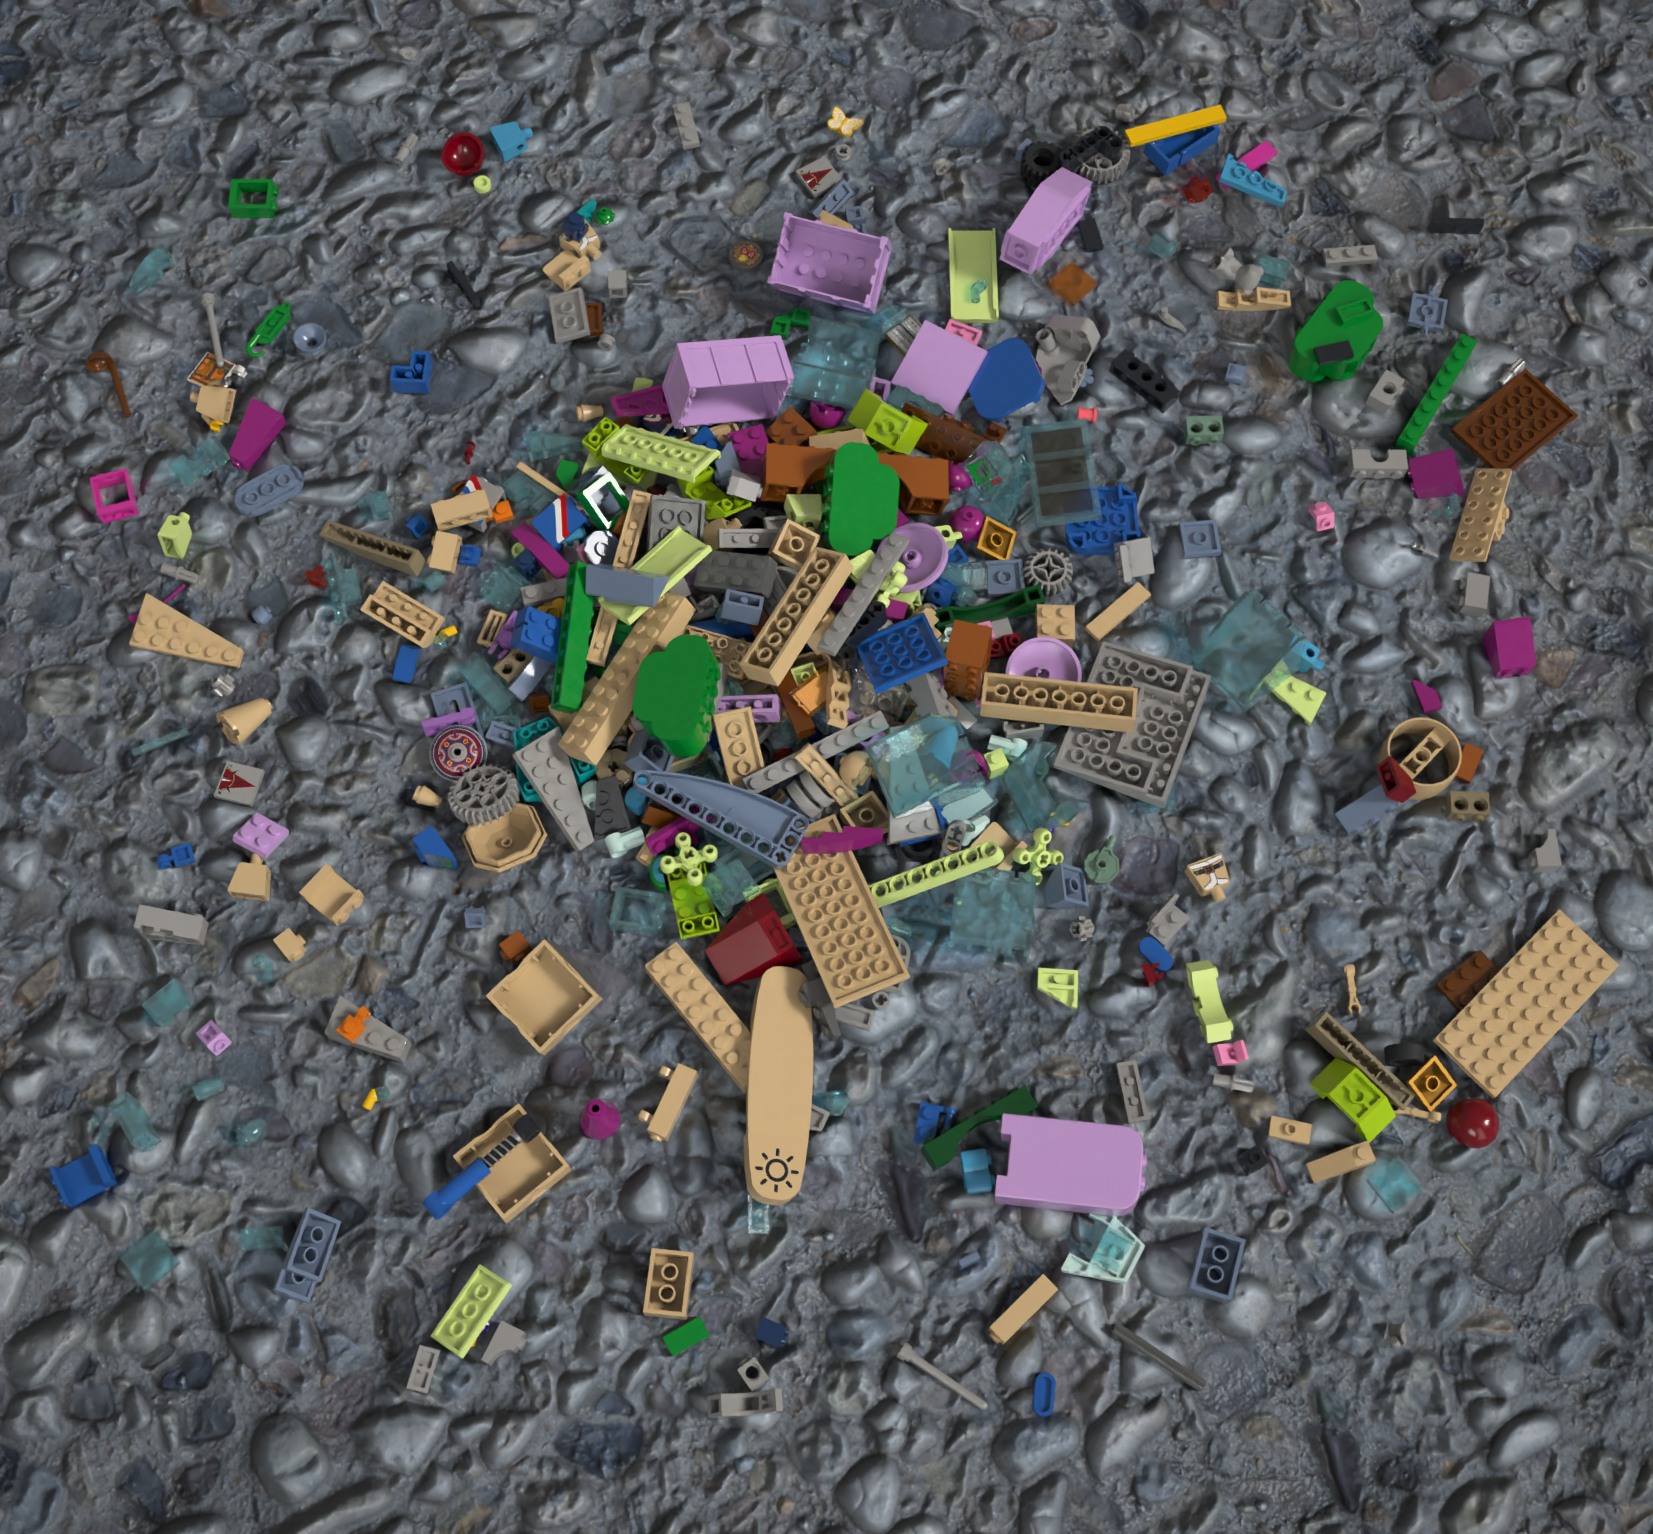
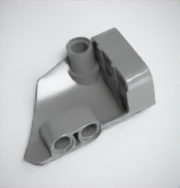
M1051 315L1044 329L1039 330L1036 334V339L1039 343L1036 361L1042 369V378L1045 380L1046 386L1059 404L1063 405L1072 401L1087 371L1086 364L1100 339V334L1094 322L1089 318Z

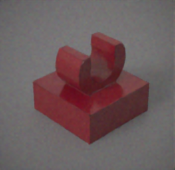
M1149 963L1141 965V971L1148 987L1156 985V979L1164 977V973L1156 974L1154 972L1156 968L1160 967L1159 963H1154L1151 967Z

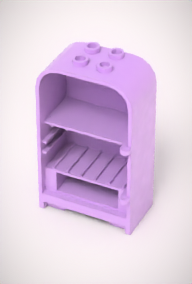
M1003 1113L1001 1141H1008L1010 1143L1007 1175H997L996 1203L1108 1216H1124L1134 1209L1140 1191L1143 1192L1145 1188V1175H1142V1171H1145L1147 1155L1143 1154L1142 1139L1134 1129L1122 1125Z

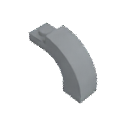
M770 1389L751 1393H721L707 1396L708 1418L750 1417L775 1414V1412L783 1411L782 1389Z

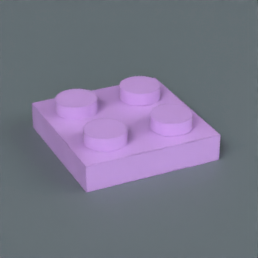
M256 813L233 835V842L266 859L289 835V830Z

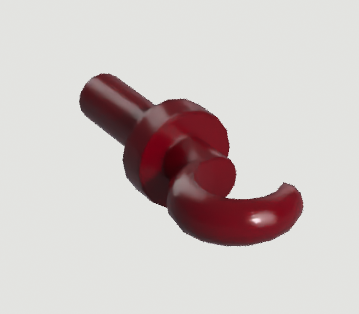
M472 441L466 442V445H473L464 452L467 465L470 464V459L474 453L472 450L475 449V443Z

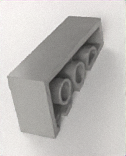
M934 670L906 681V684L912 688L909 693L911 699L917 703L918 707L915 708V711L922 718L920 723L921 729L939 731L957 720L954 716V708L947 701V693L939 683V675Z
M340 996L324 1032L326 1036L331 1040L404 1063L412 1044L406 1037L371 1015L363 1023L366 1027L365 1031L353 1044L336 1031L349 1014L355 1017L360 1009Z

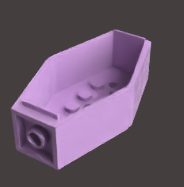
M1063 167L1044 180L1037 187L1010 229L1006 230L1001 247L1000 260L1030 275L1035 270H1039L1054 255L1064 238L1083 216L1091 191L1092 181Z

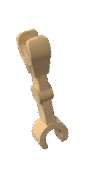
M1347 964L1344 967V975L1347 978L1348 986L1347 992L1349 994L1347 1013L1351 1015V1007L1355 1006L1357 1014H1360L1362 1007L1356 997L1355 967L1353 964Z
M1406 1107L1404 1110L1398 1108L1397 1111H1394L1396 1115L1407 1114L1412 1117L1428 1119L1432 1123H1438L1441 1120V1113L1435 1111L1426 1112Z

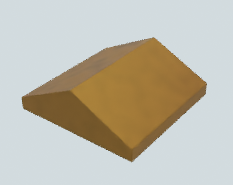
M986 516L975 549L987 560H1009L1017 532Z
M1432 1055L1406 1081L1408 1088L1415 1094L1414 1099L1428 1112L1433 1111L1457 1086L1435 1055Z

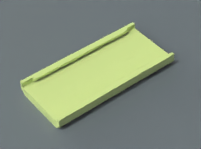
M948 228L951 319L960 323H995L999 318L995 228L992 231H951V228Z
M625 424L609 438L602 447V456L692 483L696 482L695 477L715 458H721L719 450L675 439L671 436L661 435L657 432H650Z
M678 525L630 569L669 576L670 579L660 596L662 597L705 558L712 549L709 544L705 545L683 531ZM601 596L597 598L604 609L629 626L649 608L606 602Z

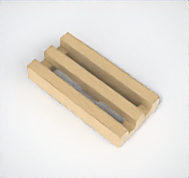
M490 609L477 644L491 647L494 643L491 640L500 618L502 617L494 639L508 620V614ZM495 615L496 618H495L494 623H493V625H492V627H491V629H490L489 635H488L487 639L484 640L485 635H486V633H487V630H488V628H489V626H490V623H491V621H492V619H493V616Z

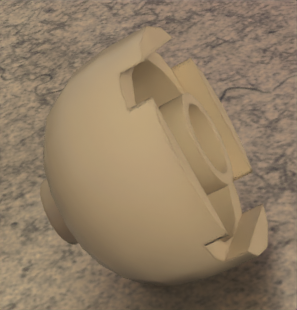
M854 751L844 755L839 762L841 765L839 775L850 789L857 790L855 786L858 784L862 786L870 777L874 769L871 765L872 762L876 764V759L863 751Z

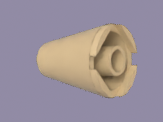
M258 698L220 711L216 714V719L218 723L222 722L223 728L221 729L226 737L233 744L237 743V746H239L272 714L271 709L273 707L267 699Z

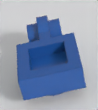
M191 843L170 848L172 855H159L156 865L161 870L170 868L172 862L175 863L176 868L195 863L196 860Z

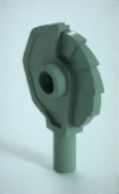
M1113 835L1109 836L1106 846L1101 851L1098 849L1093 853H1089L1087 859L1084 860V871L1089 879L1095 881L1094 883L1108 884L1119 874V859L1113 854L1112 850L1117 838Z

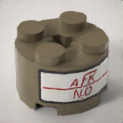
M619 749L606 750L595 766L597 769L595 770L597 780L616 774L621 792L629 785L631 786L634 780V771L624 764L627 752Z

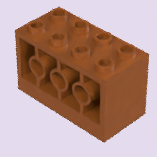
M960 620L954 621L945 654L948 664L944 665L943 675L944 690L948 696L964 697L969 701H975L976 698L980 700L984 674L988 672L990 664L992 627Z

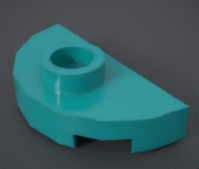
M591 199L576 213L584 216V219L589 223L597 202Z

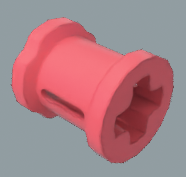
M1078 406L1077 423L1081 421L1096 423V407L1089 409Z

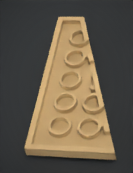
M146 593L129 643L131 647L235 669L240 668L244 655L243 649Z

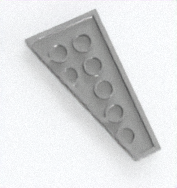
M908 726L891 727L887 730V752L889 753V763L887 764V771H889V779L887 780V845L939 835L942 833Z
M558 726L515 752L512 756L575 851L579 852L594 842V838L568 754L558 745L562 738Z

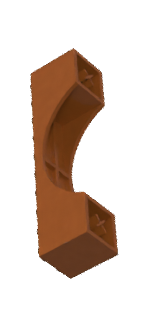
M767 443L761 460V483L763 487L761 500L785 502L787 494H803L815 483L827 479L824 477L825 466H828L829 458L836 450L833 448H816L814 446L802 447L795 444L780 445L778 443ZM877 453L879 464L890 466L899 477L898 502L905 513L941 516L949 500L948 460L924 458L922 456L911 457L903 454L889 455L887 453Z

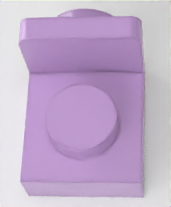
M212 1020L196 1032L197 1036L216 1056L232 1043Z

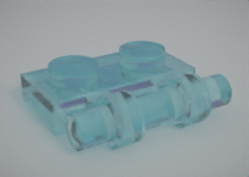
M1096 1220L1086 1237L1087 1241L1093 1243L1092 1246L1089 1247L1083 1243L1079 1251L1086 1254V1257L1090 1260L1093 1258L1102 1263L1104 1268H1110L1117 1272L1120 1264L1113 1260L1117 1257L1123 1261L1133 1240ZM1100 1247L1107 1251L1109 1255L1106 1257L1099 1253L1097 1249Z

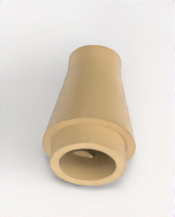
M580 404V406L576 407L578 421L585 422L603 416L602 406Z
M418 786L413 795V800L416 803L439 808L443 801L442 797L426 786Z

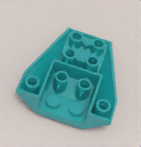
M546 717L513 731L515 752L558 727V725L550 717ZM559 727L561 735L563 736L565 731L561 727ZM568 755L579 789L595 774L597 769L595 765ZM516 762L518 787L524 800L543 803Z

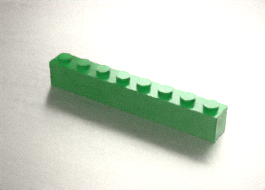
M1463 333L1461 334L1393 449L1406 450L1407 456L1410 457L1478 342L1477 340Z
M580 561L573 563L568 568L550 708L568 714L579 711L583 704L581 698L585 687L584 674L587 669L588 642L592 631L590 625L594 615L593 602L596 596L586 594V565L589 564Z

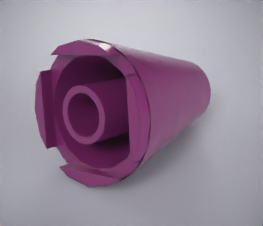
M593 1099L589 1101L580 1113L579 1122L581 1129L588 1137L597 1140L606 1139L614 1134L620 1125L618 1108L606 1099Z

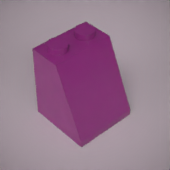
M1453 448L1409 459L1410 466H1408L1407 471L1409 477L1413 478V482L1410 483L1412 493L1417 494L1418 499L1465 495L1459 465Z
M1530 616L1495 621L1491 624L1482 639L1494 678L1502 677L1505 679L1520 674V676L1530 674L1536 666Z

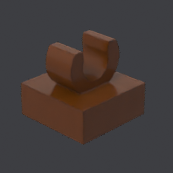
M991 422L983 437L1000 444L1007 433V429Z
M533 692L529 694L531 713L549 712L548 706L550 701L548 692Z

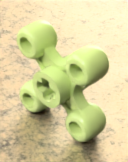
M896 562L873 602L880 601L884 603L886 609L890 603L888 596L892 598L896 596L907 582V577L903 574L905 566L901 562Z
M1042 827L1037 828L1033 833L1035 845L1030 846L1027 850L1021 847L1016 848L1012 853V858L1015 862L1019 864L1030 862V869L1026 871L1024 878L1027 883L1034 886L1039 885L1043 880L1041 868L1048 866V864L1056 866L1058 863H1062L1064 859L1063 854L1056 849L1046 851V844L1051 841L1052 835L1049 830Z
M681 832L675 838L676 847L681 850L680 854L676 857L664 856L660 861V868L662 872L670 874L676 868L681 867L684 871L688 872V883L692 886H698L702 883L703 876L697 866L702 861L714 862L718 856L717 848L709 844L704 846L702 850L696 851L695 848L690 847L691 838L689 834Z

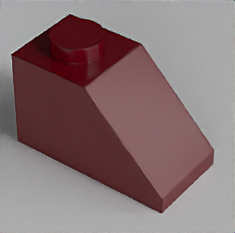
M1388 756L1376 766L1387 798L1404 803L1417 793L1411 777L1393 757Z

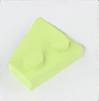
M1038 968L1037 989L1068 1007L1077 1009L1078 970Z

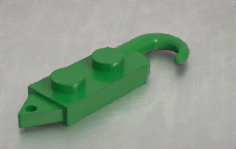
M290 302L278 307L275 305L259 325L255 334L246 345L248 356L259 358L265 354V351L253 353L252 349L256 343L269 344L275 339L291 318Z

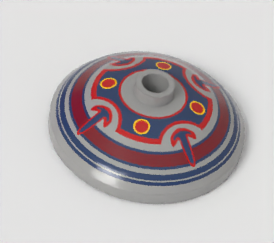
M453 725L441 730L432 740L429 750V758L433 769L442 778L451 782L458 781L457 776L462 777L463 771L467 773L469 768L475 769L477 765L482 767L484 763L486 764L488 757L487 746L483 737L473 728L464 725ZM456 749L461 750L459 756L454 755Z

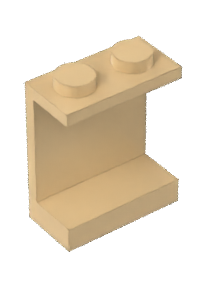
M327 863L299 892L303 899L337 927L347 921L350 913L354 908L357 909L365 898L359 889H354L337 875Z

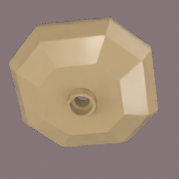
M516 802V807H511L512 812H506V817H499V821L495 819L492 821V824L486 822L484 826L482 823H479L477 826L474 823L468 825L462 835V840L474 867L502 873L536 857L547 837V833L534 806Z

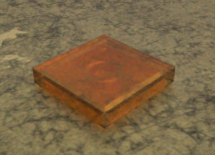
M1073 262L1048 282V286L1073 307L1097 287L1098 282Z

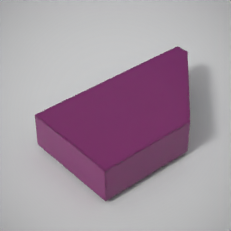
M1416 680L1411 682L1423 714L1442 709L1436 690Z

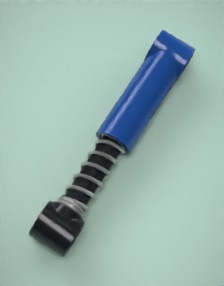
M529 1114L519 1118L512 1126L514 1130L508 1134L509 1136L503 1138L501 1143H497L495 1148L492 1147V1151L486 1152L485 1157H477L442 1188L431 1193L423 1201V1206L435 1220L443 1217L452 1208V1205L491 1173L489 1168H494L496 1162L500 1163L502 1157L505 1158L507 1153H511L513 1148H517L516 1145L522 1144L523 1141L529 1143L539 1135L542 1129Z

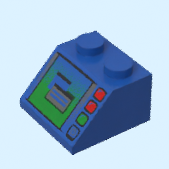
M432 825L412 838L415 844L413 849L422 863L426 861L429 866L454 870L460 868L453 853Z

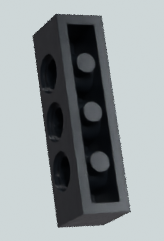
M1124 349L1111 362L1109 372L1164 414L1177 401L1180 392L1177 387L1166 381L1161 374L1153 371L1148 364L1139 360L1134 353Z

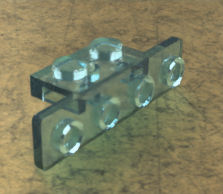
M331 553L325 560L324 567L328 573V586L331 588L334 618L337 619L338 626H342L347 619L345 605H360L362 598L356 569L338 568L336 555Z

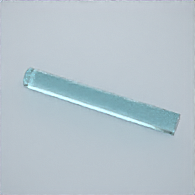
M183 728L131 749L134 756H137L189 735L188 729Z

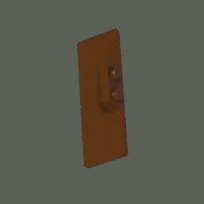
M907 402L904 403L901 412L910 417L914 415L928 423L915 445L916 447L954 464L964 463L971 465L973 461L979 459L981 462L977 467H982L984 472L987 471L986 468H990L987 475L992 474L994 470L992 466L995 467L1003 448L1002 445L973 433L975 428L971 427L970 423L963 420L961 422L955 420V417L951 414L945 413L936 416Z

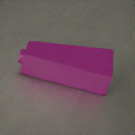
M255 398L251 399L228 454L232 461L231 464L235 468L249 471L286 424L282 413Z

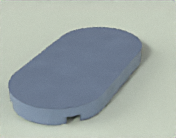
M277 465L241 485L236 491L234 504L237 510L245 516H259L296 496L303 488V475L294 465Z
M595 531L586 538L583 546L584 555L591 565H613L619 539L609 531ZM635 556L633 566L640 560L637 556Z

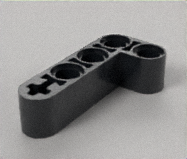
M1099 126L1064 149L1059 155L1056 169L1059 170L1063 167L1073 171L1099 152L1106 158L1115 160L1119 157L1123 142L1108 127Z
M880 601L871 603L835 657L829 655L844 670L852 671L858 667L855 648L887 622L885 604Z

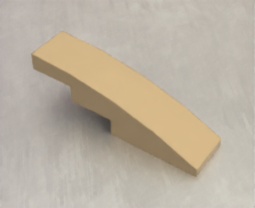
M1256 287L1250 295H1245L1243 289H1237L1235 293L1218 291L1216 294L1217 310L1265 311L1291 307L1290 291Z
M832 659L829 661L827 677V724L845 729L848 725L846 711L850 706L848 697L851 689L850 673Z

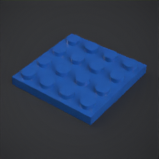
M924 612L873 633L856 647L876 694L948 664L946 656Z

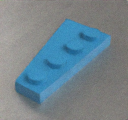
M1228 153L1218 182L1276 206H1283L1287 190L1270 179H1263L1259 172L1246 168L1245 163L1235 161L1233 159L1234 156Z

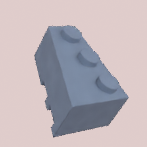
M1381 784L1335 813V817L1348 836L1352 834L1355 836L1362 832L1364 827L1369 824H1375L1380 818L1392 813L1399 807L1397 801L1386 797Z

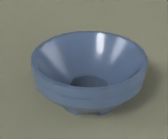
M315 323L301 325L296 329L293 336L296 347L301 352L308 354L320 351L327 341L325 330ZM311 340L317 341V344L313 347L307 346V343Z

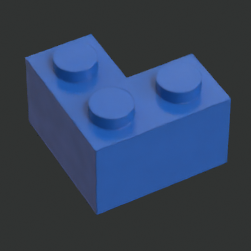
M412 351L410 366L392 365L390 384L393 392L429 394L433 368L430 352Z

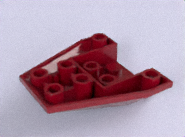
M764 893L745 903L705 949L706 954L725 985L762 977L772 967L783 966L793 968L803 962L797 948Z

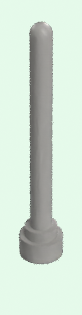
M204 293L200 296L202 306L207 311L216 363L218 367H222L224 361L213 309L216 304L215 296L212 293Z
M906 1342L904 1343L896 1357L902 1361L906 1360L909 1362L910 1360L980 1409L985 1410L988 1407L986 1401L916 1355L912 1346Z

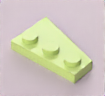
M1276 668L1266 684V687L1281 701H1285L1292 707L1293 712L1304 718L1309 726L1326 695V692Z

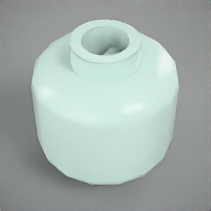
M590 780L581 787L582 803L589 809L596 808L597 780Z

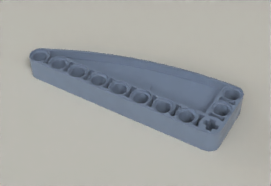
M640 770L634 775L633 786L637 791L775 869L786 867L809 826L808 819L799 812L772 799L734 785L673 772ZM644 777L648 782L645 785H641L637 782V779ZM662 787L665 792L659 795L655 793L654 789ZM673 797H679L681 798L682 802L680 804H674L671 799ZM695 806L699 809V813L692 814L689 812V808ZM713 816L716 819V823L710 824L706 821V818ZM799 821L803 823L804 828L797 829L794 823ZM731 826L734 832L728 834L724 832L723 827ZM746 835L750 837L751 842L743 843L740 837ZM791 838L795 845H786L785 839ZM760 845L766 846L767 849H768V852H766V853H761V852H759L758 846H760ZM779 855L783 856L781 863L777 861Z

